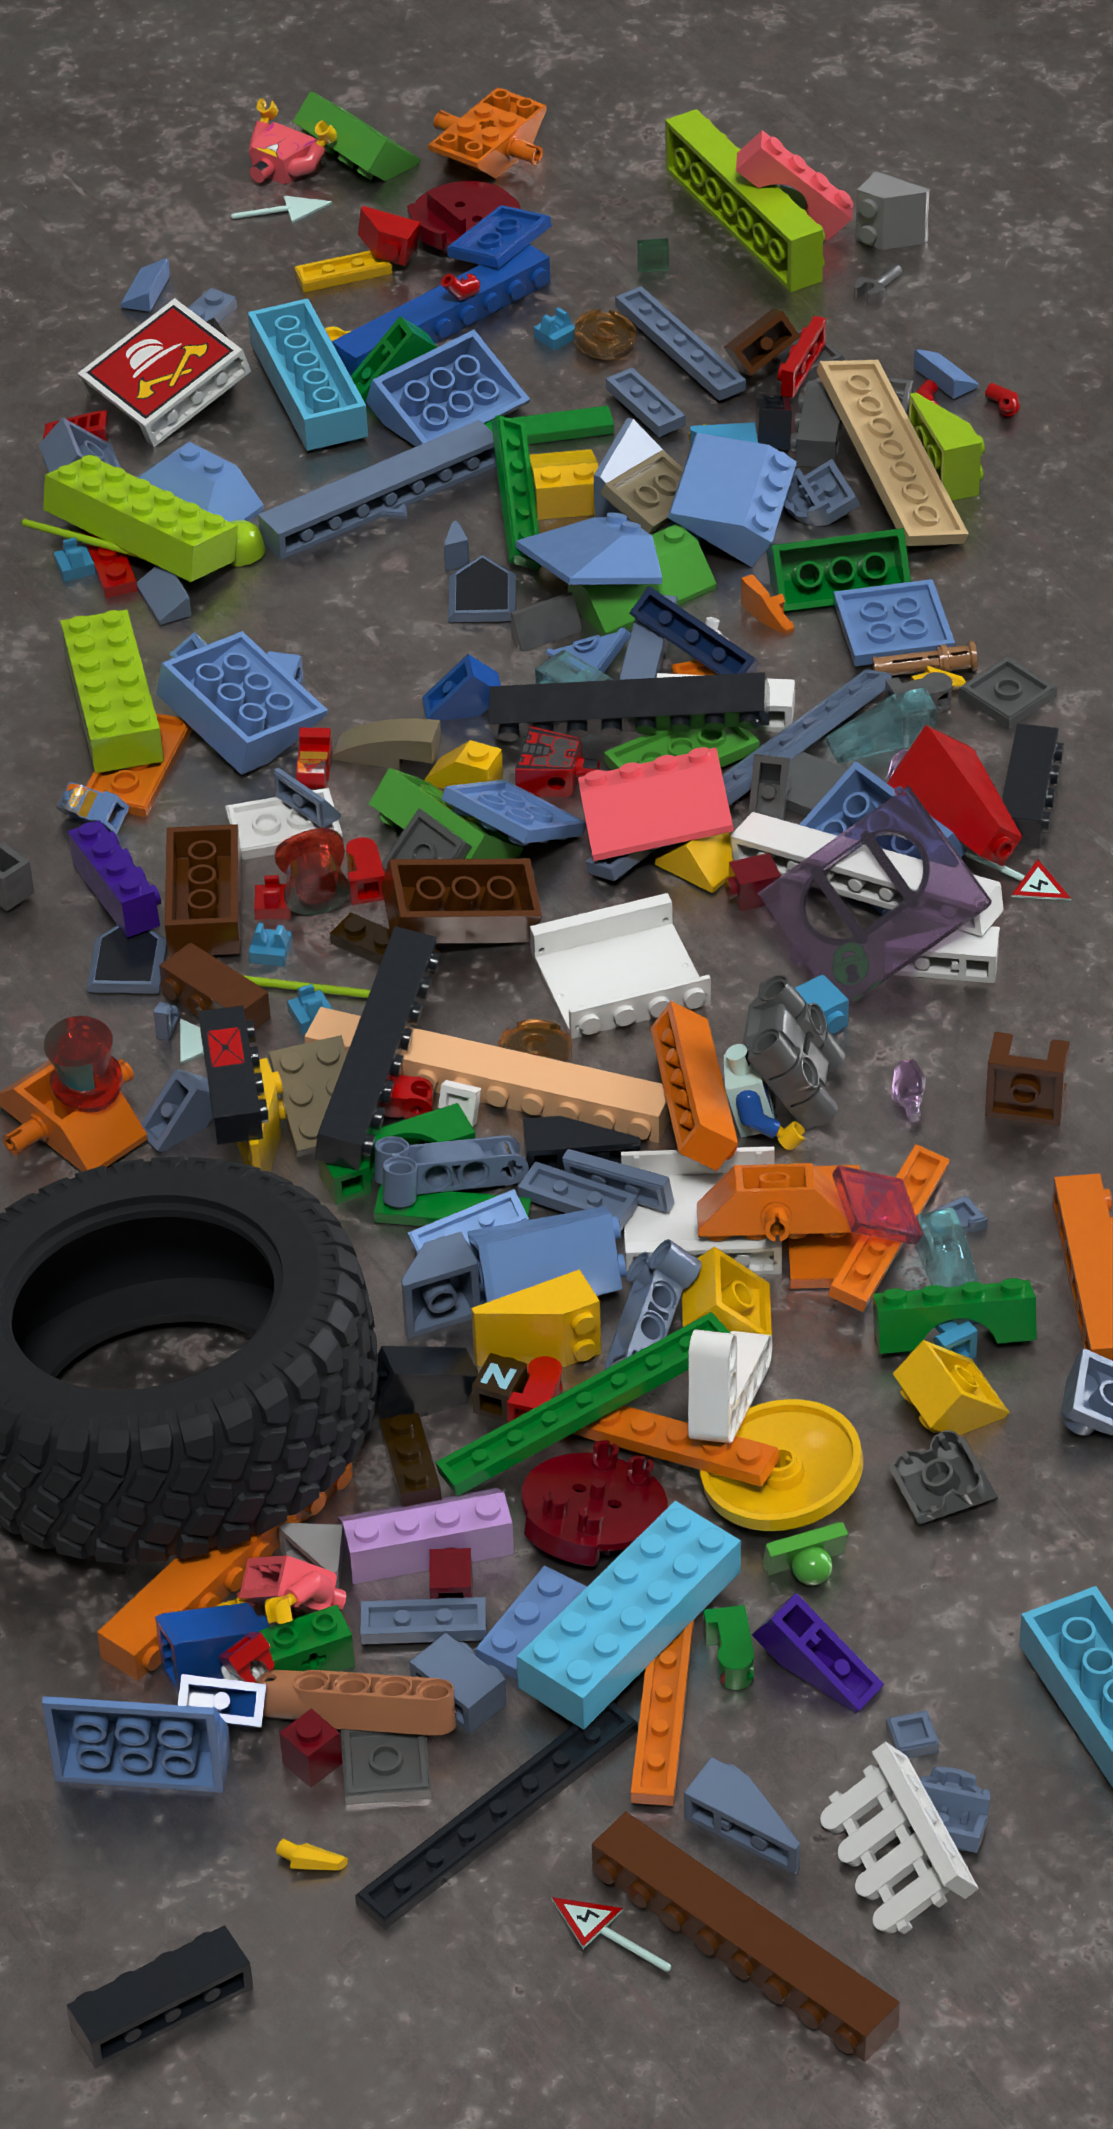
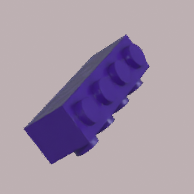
M100 820L88 822L78 828L67 831L73 866L125 936L128 938L159 927L160 920L157 906L161 904V898L158 889L154 884L149 885L143 869L133 864L128 849L120 847L114 831L109 832Z

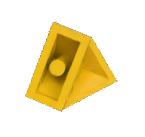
M727 832L676 843L655 859V865L710 893H714L724 885V879L729 877V862L733 861L731 834Z

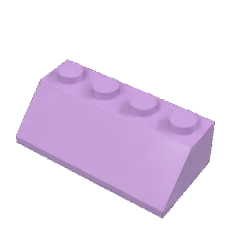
M498 1488L444 1497L442 1500L405 1507L401 1505L338 1517V1524L343 1525L344 1548L353 1584L428 1571L429 1549H445L449 1547L471 1548L472 1562L514 1555L513 1523L505 1494Z

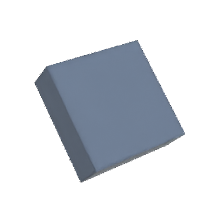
M928 1710L886 1718V1728L892 1746L907 1755L908 1759L939 1753V1741Z

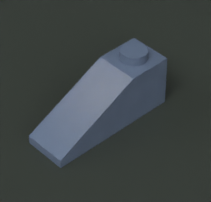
M711 1757L684 1792V1819L796 1875L800 1870V1842L748 1775L732 1764H724Z

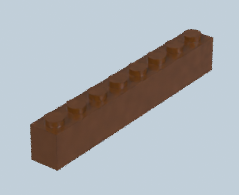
M627 1811L592 1843V1870H594L600 1880L621 1889L635 1905L640 1908L646 1907L652 1911L672 1931H680L695 1942L696 1946L704 1954L714 1955L727 1964L738 1978L751 1981L762 1989L772 2002L783 2004L792 2010L806 2026L811 2029L817 2028L830 2037L841 2051L847 2054L852 2053L866 2062L899 2028L900 2002Z

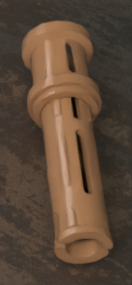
M969 641L968 645L947 647L945 644L936 647L935 651L872 657V666L874 671L887 672L891 676L924 673L926 666L947 672L964 669L977 672L978 657L975 641Z

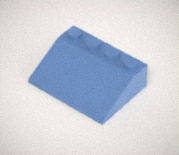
M475 330L373 379L366 399V403L384 426L415 447L477 420L485 424L493 420L496 415L504 416L530 402V398Z
M697 433L693 438L667 518L753 567L773 541L797 461L770 445Z
M243 631L161 663L156 695L241 775L271 762L299 739L300 727L312 728L327 716L328 710Z
M857 761L850 766L799 824L857 842L862 841V835L866 832L871 834L879 831L906 833L921 843L931 863L952 868L966 853V849L951 830ZM891 835L878 836L876 838L882 849L924 860L918 848L904 838ZM869 904L883 916L893 911Z
M43 1696L42 1707L55 1782L224 1793L231 1757V1743L228 1724L215 1707Z

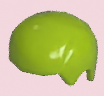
M241 519L230 521L238 526L235 561L231 563L232 566L250 565L261 559L266 552V548L258 526Z

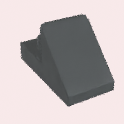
M754 754L748 816L755 812L785 821L787 794L791 789L790 758Z

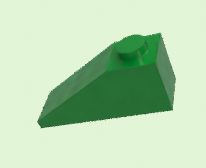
M399 316L350 376L365 404L373 379L437 348V346L424 330Z

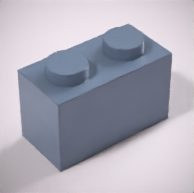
M447 1633L443 1634L410 1661L411 1677L439 1678L452 1683L454 1686L456 1721L469 1734H472L506 1706V1680L500 1670L493 1665L488 1666L475 1656L473 1650L466 1643L457 1642Z

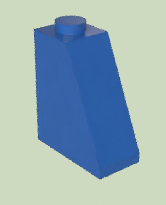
M249 1602L162 1613L155 1617L162 1670L178 1694L182 1674L223 1679L221 1672L223 1664L218 1656L248 1633L259 1632L270 1627L264 1615L257 1616Z

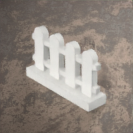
M884 1742L872 1751L879 1767L876 1768L873 1765H869L863 1770L866 1777L844 1794L836 1791L829 1796L831 1804L823 1810L820 1821L825 1829L835 1834L841 1833L846 1829L849 1836L838 1847V1857L842 1862L852 1867L864 1864L866 1870L858 1876L855 1882L856 1892L867 1900H875L881 1896L884 1904L874 1912V1926L885 1934H893L897 1931L906 1934L913 1928L910 1921L932 1904L940 1908L948 1902L945 1894L950 1890L966 1899L979 1888L907 1755ZM893 1792H894V1794H895V1796H896V1798H897L895 1801L893 1800V1798H892V1796H891V1794H892ZM880 1803L883 1810L859 1827L857 1820ZM912 1826L915 1833L912 1834L908 1827ZM898 1836L901 1843L877 1861L874 1854ZM928 1859H930V1861H931V1863H932V1865H933L931 1868L929 1867V1865H928V1863H927V1860H928ZM916 1870L919 1877L895 1895L892 1887Z

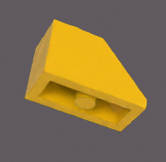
M469 740L440 757L425 780L441 789H445V786L503 780L502 749Z

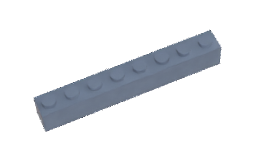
M477 420L258 514V521L264 544L280 560H283L380 518L383 510L377 508L379 498L384 501L382 508L398 509L402 503L408 506L497 467L493 432L480 420Z

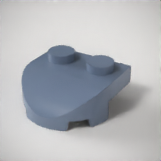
M833 459L805 476L800 468L796 469L784 502V507L790 515L800 522L811 526H825L833 523L860 506L858 499Z
M934 1767L931 1775L919 1778L958 1851L978 1853L987 1827L990 1804L989 1789L982 1790L976 1785V1777L971 1773L950 1767ZM912 1826L908 1827L912 1834L915 1833Z

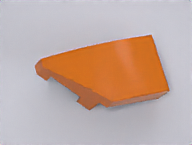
M753 574L741 578V605L752 616L770 628L783 634L793 632V622L784 614L785 599L783 594L770 597L769 592Z

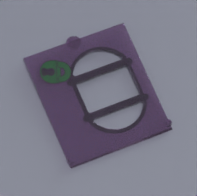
M901 786L896 787L894 790L895 796L758 892L765 905L794 945L790 951L792 963L798 967L807 965L815 978L824 974L849 999V1006L982 913L992 903L990 897L909 786L904 789ZM878 836H898L910 841L918 848L923 861V875L917 891L910 889L876 841ZM863 845L868 847L904 898L903 903L866 929L861 928L825 876L826 871ZM816 882L851 931V938H830L820 934L811 926L806 914V899L812 883Z

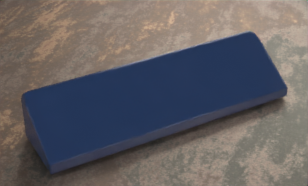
M650 586L647 587L629 612L631 616L717 675L753 673L760 665L756 658Z

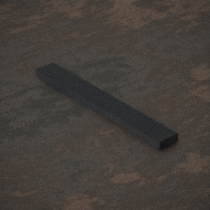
M612 1701L584 1730L574 1724L355 1895L356 1904L386 1930L638 1732V1722Z

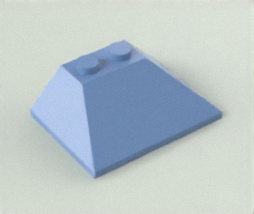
M190 441L137 477L149 481L151 485L162 490L170 491L187 502L195 503L212 514L220 515L229 522L237 519L249 521L264 510V504L236 465Z
M607 513V517H593L516 541L517 549L569 585L662 584V574L653 536L643 530L640 524L629 521L627 516L621 513Z

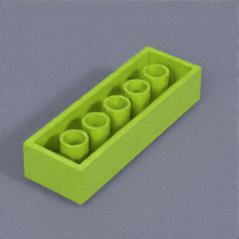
M83 456L75 462L63 465L59 469L45 474L44 511L103 540L109 541L189 582L235 561L237 525L225 520L220 515L212 514L200 508L195 503L187 502L175 496L170 491L151 485L145 479H139L128 474L122 468L105 463L97 456Z
M110 610L101 614L75 616L71 619L60 620L65 656L94 772L100 773L164 762L160 728L128 610Z

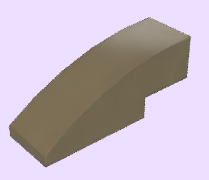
M400 718L375 721L356 726L341 732L333 751L332 759L400 769L403 760L433 764L441 743L440 720Z

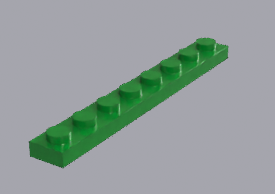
M710 1312L436 1461L438 1473L453 1492L459 1496L689 1370V1346L694 1330L730 1332Z

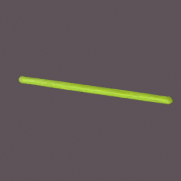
M25 518L20 521L23 527L67 539L76 537L78 542L140 558L106 540Z
M244 976L260 987L297 991L300 987L312 984L314 992L321 990L323 994L368 999L371 991L368 989Z

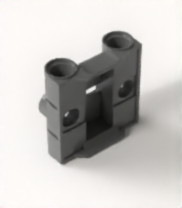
M785 975L773 976L760 983L758 996L748 1007L743 1043L750 1047L748 1060L805 1130L822 1126L832 1120L838 1110V1104L825 1089L827 1073L841 1065L845 1058V1051L827 1029L826 1018L821 1007L814 1002L807 1004Z

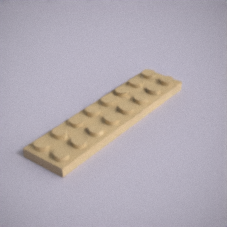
M879 360L820 361L817 373L896 529L904 528L906 546L965 544L969 533Z

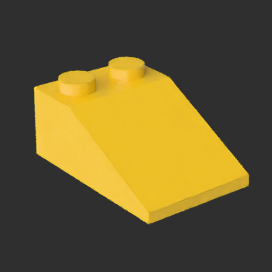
M592 449L529 455L538 520L595 515L594 474L599 465Z
M267 1058L259 1059L260 1069H254V1073H262L264 1095L258 1096V1100L266 1099L269 1122L262 1123L263 1139L236 1143L244 1164L258 1167L261 1171L271 1172L281 1139L280 1121L285 1120L286 1116L281 1098L277 1097V1094L283 1093L279 1072H272Z
M580 1269L471 1308L474 1362L477 1366H483L490 1353L514 1358L517 1361L527 1363V1367L531 1360L541 1356L553 1357L561 1363L562 1367H567L581 1361H587L601 1354L600 1300Z

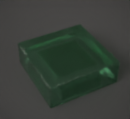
M668 238L637 240L638 272L669 270Z

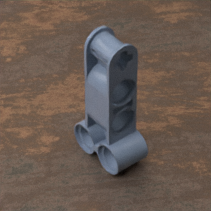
M503 1135L409 1145L405 1139L400 1137L387 1136L380 1138L375 1143L374 1179L377 1183L383 1185V1201L394 1207H406L414 1204L417 1200V1194L512 1185L523 1180L529 1169L526 1159L520 1155L519 1143L511 1136ZM504 1143L507 1144L510 1153H507ZM505 1167L508 1168V1170H509V1172H510V1174H511V1177L508 1176V1174H507V1172H506V1170H505Z
M670 1239L660 1243L652 1255L646 1251L642 1252L629 1266L626 1280L632 1284L608 1351L604 1370L666 1337L683 1289L690 1286L698 1276L702 1265L701 1261Z

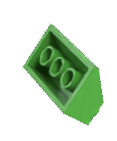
M312 91L309 92L293 120V123L303 128L302 133L317 139L319 137L315 133V126L319 121L324 120L328 127L332 125L337 132V138L334 142L325 144L324 148L332 155L336 151L339 152L338 159L352 168L357 164L359 166L357 172L370 180L376 176L387 181L419 165L421 161L420 158L353 114Z
M675 524L652 534L662 574V584H568V593L572 592L574 594L578 613L600 634L605 636L618 632L620 628L628 629L632 627L635 618L629 612L648 586L662 595L677 596L678 606L717 589V583L698 540L681 525Z
M392 768L388 769L369 802L370 806L380 812L378 815L380 820L392 827L398 825L403 828V831L419 808L424 810L472 846L464 859H514L524 849L518 844L511 842L500 831H493L483 827L480 824L481 820L474 816H464L455 812L453 805L442 800L443 791L430 782Z

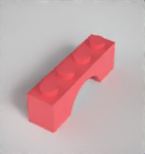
M762 130L737 153L736 171L756 187L762 188L772 184H782L798 190L807 201L805 206L806 213L817 224L822 226L826 241L852 220L853 201L845 191L838 190L830 184L822 173H816L807 166L806 162L799 155H793L784 148L783 144L776 137H770Z

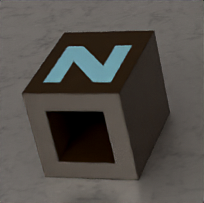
M490 1353L472 1384L473 1413L507 1423V1401L513 1392L523 1393L528 1381L527 1363L517 1361L511 1357Z

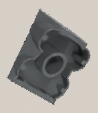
M945 1430L935 1435L931 1440L929 1450L924 1452L908 1450L899 1455L894 1463L888 1464L893 1477L919 1524L998 1498L966 1438H960L956 1432L951 1430Z

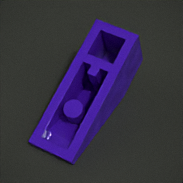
M797 1593L780 1605L751 1634L782 1667L854 1713H858L884 1685Z

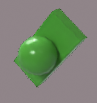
M838 1522L767 1543L762 1563L767 1576L793 1569V1574L800 1583L807 1586H819L832 1573L831 1557L845 1552L848 1532L844 1523Z

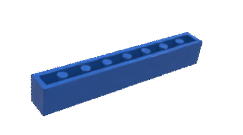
M529 244L499 269L478 265L457 276L456 278L459 281L462 277L465 280L468 279L466 274L476 276L480 281V290L475 296L458 301L440 285L333 340L332 343L350 376L399 316L424 330L432 341L437 343L551 283L550 257Z

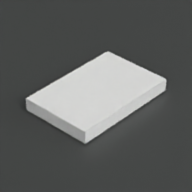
M329 788L312 790L334 807ZM278 797L225 806L228 824H238L241 861L343 843V834L339 820L323 829Z

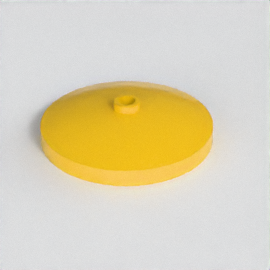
M784 1399L750 1407L735 1435L778 1447L780 1460L762 1487L700 1470L702 1484L709 1503L725 1519L749 1529L783 1531L814 1523L838 1509L857 1487L862 1475L864 1460L859 1436L854 1426L844 1415L818 1402L802 1399Z

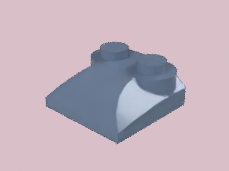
M1084 1348L1076 1356L1067 1377L1061 1408V1417L1064 1424L1074 1433L1090 1435L1095 1430L1113 1435V1361Z

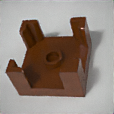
M994 1032L987 1069L985 1116L1060 1126L1067 1091V1083H1064L1069 1058L1070 1041L1051 1040L1047 1060L1009 1055L1013 1035L1010 1033Z

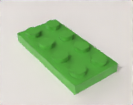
M725 727L721 731H709L705 728L690 729V731L685 733L660 730L605 751L604 763L611 770H614L631 762L642 764L654 761L663 755L678 756L688 754L691 750L700 747L708 749L716 747L720 767H724L753 753L759 748L760 741L748 729L741 727Z

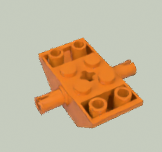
M497 87L462 117H457L440 110V113H437L434 118V128L444 132L428 144V150L454 164L497 179L519 159L532 165H537L542 159L543 148L533 145V142L546 113V105L536 102L531 98H525Z
M74 1054V1057L66 1060L61 1066L80 1067L88 1064ZM119 1059L101 1073L92 1068L95 1089L79 1091L64 1085L60 1081L53 1065L48 1060L0 1092V1107L22 1123V1125L3 1136L2 1140L10 1153L12 1152L14 1156H18L22 1151L41 1140L83 1172L100 1166H105L106 1168L148 1140L146 1131L119 1087L134 1079V1073L127 1062L124 1063L123 1059Z
M812 1163L734 1165L697 1202L698 1237H706L712 1241L726 1240L729 1236H745L751 1240H761L768 1237V1239L776 1242V1235H779L780 1241H783L786 1238H804L807 1234L823 1233L826 1237L837 1238L845 1236L846 1233L855 1232L851 1198Z

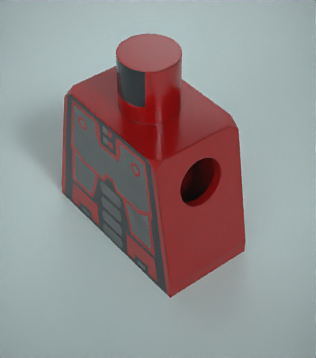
M529 726L515 768L516 786L537 797H570L574 794L578 777L585 776L588 772L600 770V760L583 758L582 741L577 737Z

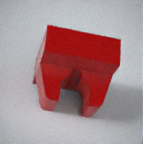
M265 875V885H255V920L291 919V909L287 906L289 884H287L285 889L286 884H280L279 875Z
M259 1632L248 1633L218 1656L224 1667L243 1682H256L250 1672V1662L253 1660L259 1661L267 1671L274 1668V1661L269 1651L271 1646L263 1634Z

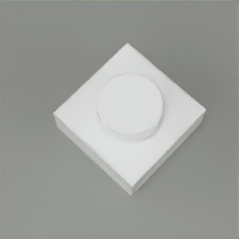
M445 1080L441 1084L438 1108L458 1103L473 1127L477 1124L481 1088Z

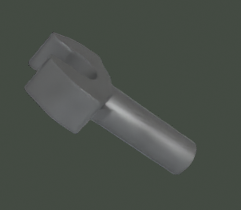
M894 264L875 279L859 277L854 286V298L867 293V304L882 301L885 299V286L902 274L901 267L898 264Z

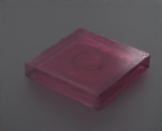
M840 1165L837 1166L832 1173V1177L851 1232L917 1245L923 1235L903 1179Z

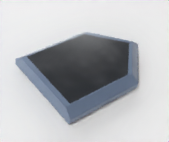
M482 554L449 576L448 622L511 621L510 612L516 610V574Z
M118 925L95 938L86 988L87 992L159 994L161 987L159 965L165 961L167 950L166 938L155 929L127 938Z

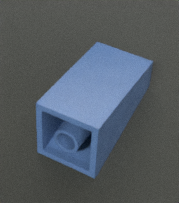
M605 1206L467 1231L469 1247L478 1262L480 1305L579 1269L596 1296L623 1289L621 1278L627 1275L626 1264L623 1254L617 1255L615 1240L621 1239L620 1225L617 1216H612Z

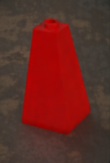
M925 725L887 784L951 830L958 840L979 856L1003 867L1022 839V835L975 750L969 745Z

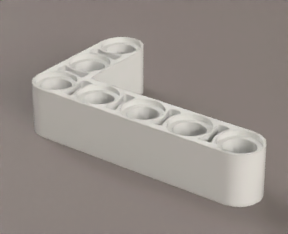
M704 1330L693 1331L689 1346L688 1432L690 1439L728 1444L733 1442L769 1369L773 1348L771 1335L731 1331L730 1333Z

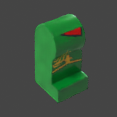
M745 1605L703 1610L706 1646L718 1645V1680L720 1684L730 1690H741L748 1687L754 1679V1649Z

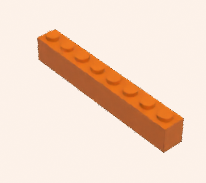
M352 1462L346 1465L345 1472L329 1489L320 1492L318 1499L301 1512L287 1516V1521L263 1534L256 1535L251 1533L249 1540L225 1549H218L216 1546L209 1548V1553L184 1559L176 1557L97 1631L101 1658L137 1681L149 1670L157 1669L161 1664L155 1617L162 1613L216 1607L228 1594L238 1591L242 1586L248 1558L271 1557L273 1551L280 1546L279 1526L284 1523H303L311 1515L318 1514L323 1509L328 1498L337 1490H342L349 1484L353 1475Z

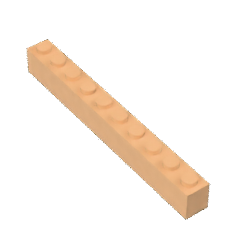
M320 1007L304 1036L305 1043L342 1035L344 1046L348 1053L361 1016ZM412 1027L410 1029H413L414 1032L409 1051L402 1050L401 1055H404V1062L400 1075L425 1078L433 1084L434 1092L440 1093L441 1084L445 1080L481 1088L480 1103L541 1117L563 1116L640 1137V1140L660 1143L671 1118L664 1086L657 1082Z

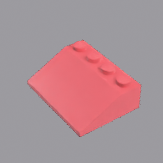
M700 747L691 750L688 754L678 756L663 755L651 762L642 764L631 762L622 765L619 769L609 771L594 770L588 772L585 776L578 777L594 861L734 831L716 747L711 749Z

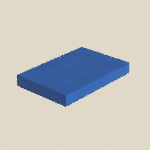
M500 205L447 247L448 257L499 269L552 226L551 216Z

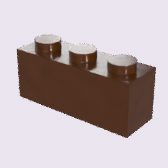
M191 942L159 965L162 992L169 999L176 1000L189 1008L196 1016H199L198 1011L244 1006L246 1021L253 1020L255 1030L271 1018L268 991Z

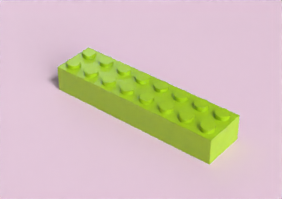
M697 109L665 119L666 172L790 293L822 282L823 267L825 265L823 257L825 233L822 226L817 224L804 209L800 208L776 184L758 188L736 171L737 153L741 149L737 148L724 133H721Z

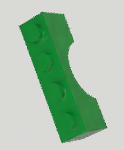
M458 1103L381 1127L380 1131L373 1130L372 1133L376 1135L375 1143L380 1138L396 1136L405 1139L409 1145L476 1138L473 1127ZM375 1144L371 1157L364 1156L359 1171L318 1161L319 1175L336 1205L371 1194L375 1167Z
M1008 1278L1001 1283L990 1284L972 1281L964 1283L962 1286L943 1287L940 1285H929L921 1290L910 1291L892 1288L885 1290L883 1293L873 1294L874 1338L879 1354L914 1351L934 1327L945 1321L960 1318L971 1319L986 1326L995 1337L997 1343L1037 1340L1036 1296L1029 1280L1023 1281L1018 1278Z

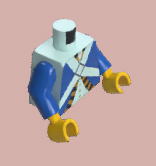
M743 1044L732 1045L724 1054L725 1090L741 1138L757 1134H764L770 1138L777 1136L779 1143L786 1150L795 1149L805 1141V1138L801 1136L805 1133L804 1127L796 1121H793L785 1128L780 1126V1121L777 1120L776 1094L749 1062L748 1054L750 1047Z

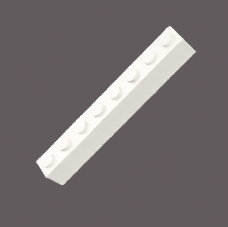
M752 812L730 836L734 861L770 853L781 874V878L804 885L813 877V869L824 868L859 843ZM866 845L861 846L825 872V876L839 895L893 911H898L906 905L905 899ZM883 849L912 892L918 895L925 880L924 860ZM930 862V880L925 894L919 900L920 906L917 909L909 908L903 913L983 936L1004 911L1001 882ZM816 882L812 883L811 887L821 889Z

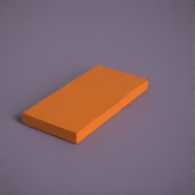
M156 713L160 728L164 762L100 773L93 772L85 787L102 793L106 791L116 794L130 807L127 814L147 817L193 730L181 717Z
M860 1165L815 1166L851 1198L855 1232L846 1233L845 1236L837 1238L826 1237L823 1233L807 1234L806 1237L799 1239L787 1238L790 1289L830 1288L863 1233L865 1223Z

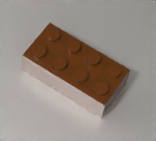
M238 824L167 828L165 934L168 957L174 955L190 942L210 955L241 954V849Z
M530 858L389 859L381 886L390 934H392L394 926L436 936V943L530 942V926L540 924L542 918Z

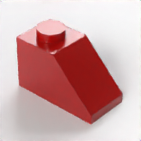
M362 206L360 209L358 236L376 258L405 266L417 250L420 222Z

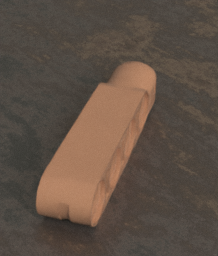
M273 1669L260 1675L255 1682L266 1684L263 1716L269 1718L296 1720L312 1708L335 1729L431 1736L448 1734L455 1729L457 1723L454 1706V1686L445 1679L324 1670L289 1671ZM269 1678H274V1679H275V1680H273V1681H265V1680H267V1679H269Z

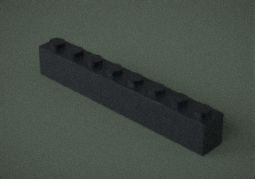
M765 672L490 686L489 726L495 739L499 738L503 741H515L519 737H526L529 726L582 738L587 736V734L599 733L606 736H618L622 732H637L648 735L660 730L685 733L690 731V729L705 728L709 731H721L725 727L756 729L761 725H769L770 686Z
M394 926L319 1128L314 1160L359 1171L364 1156L371 1157L376 1135L372 1134L373 1130L380 1131L384 1120L385 1108H382L383 1102L389 1104L395 1086V1082L391 1081L392 1077L400 1076L404 1062V1055H401L402 1050L409 1051L414 1030L410 1029L411 1024L418 1025L423 1008V1004L419 1003L420 999L427 1000L432 983V978H428L429 974L436 975L439 967L441 953L435 952L436 936Z

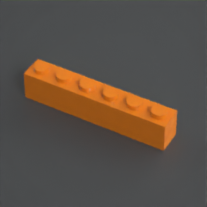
M670 1001L650 1029L678 1152L717 1171L725 1160L733 1157L737 1150L738 1140L707 1018Z
M1100 1173L1054 1177L1052 1204L1082 1345L1084 1349L1113 1361V1217L1109 1215V1212L1112 1210L1111 1192L1109 1188H1103Z

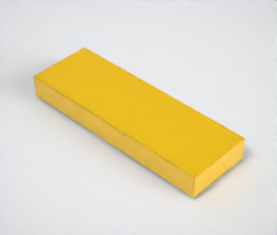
M369 250L294 267V272L303 293L389 275L392 274V264L389 261L376 258Z

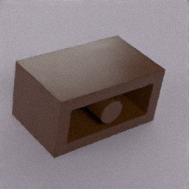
M773 308L723 348L740 372L751 376L801 336L786 314L781 310Z

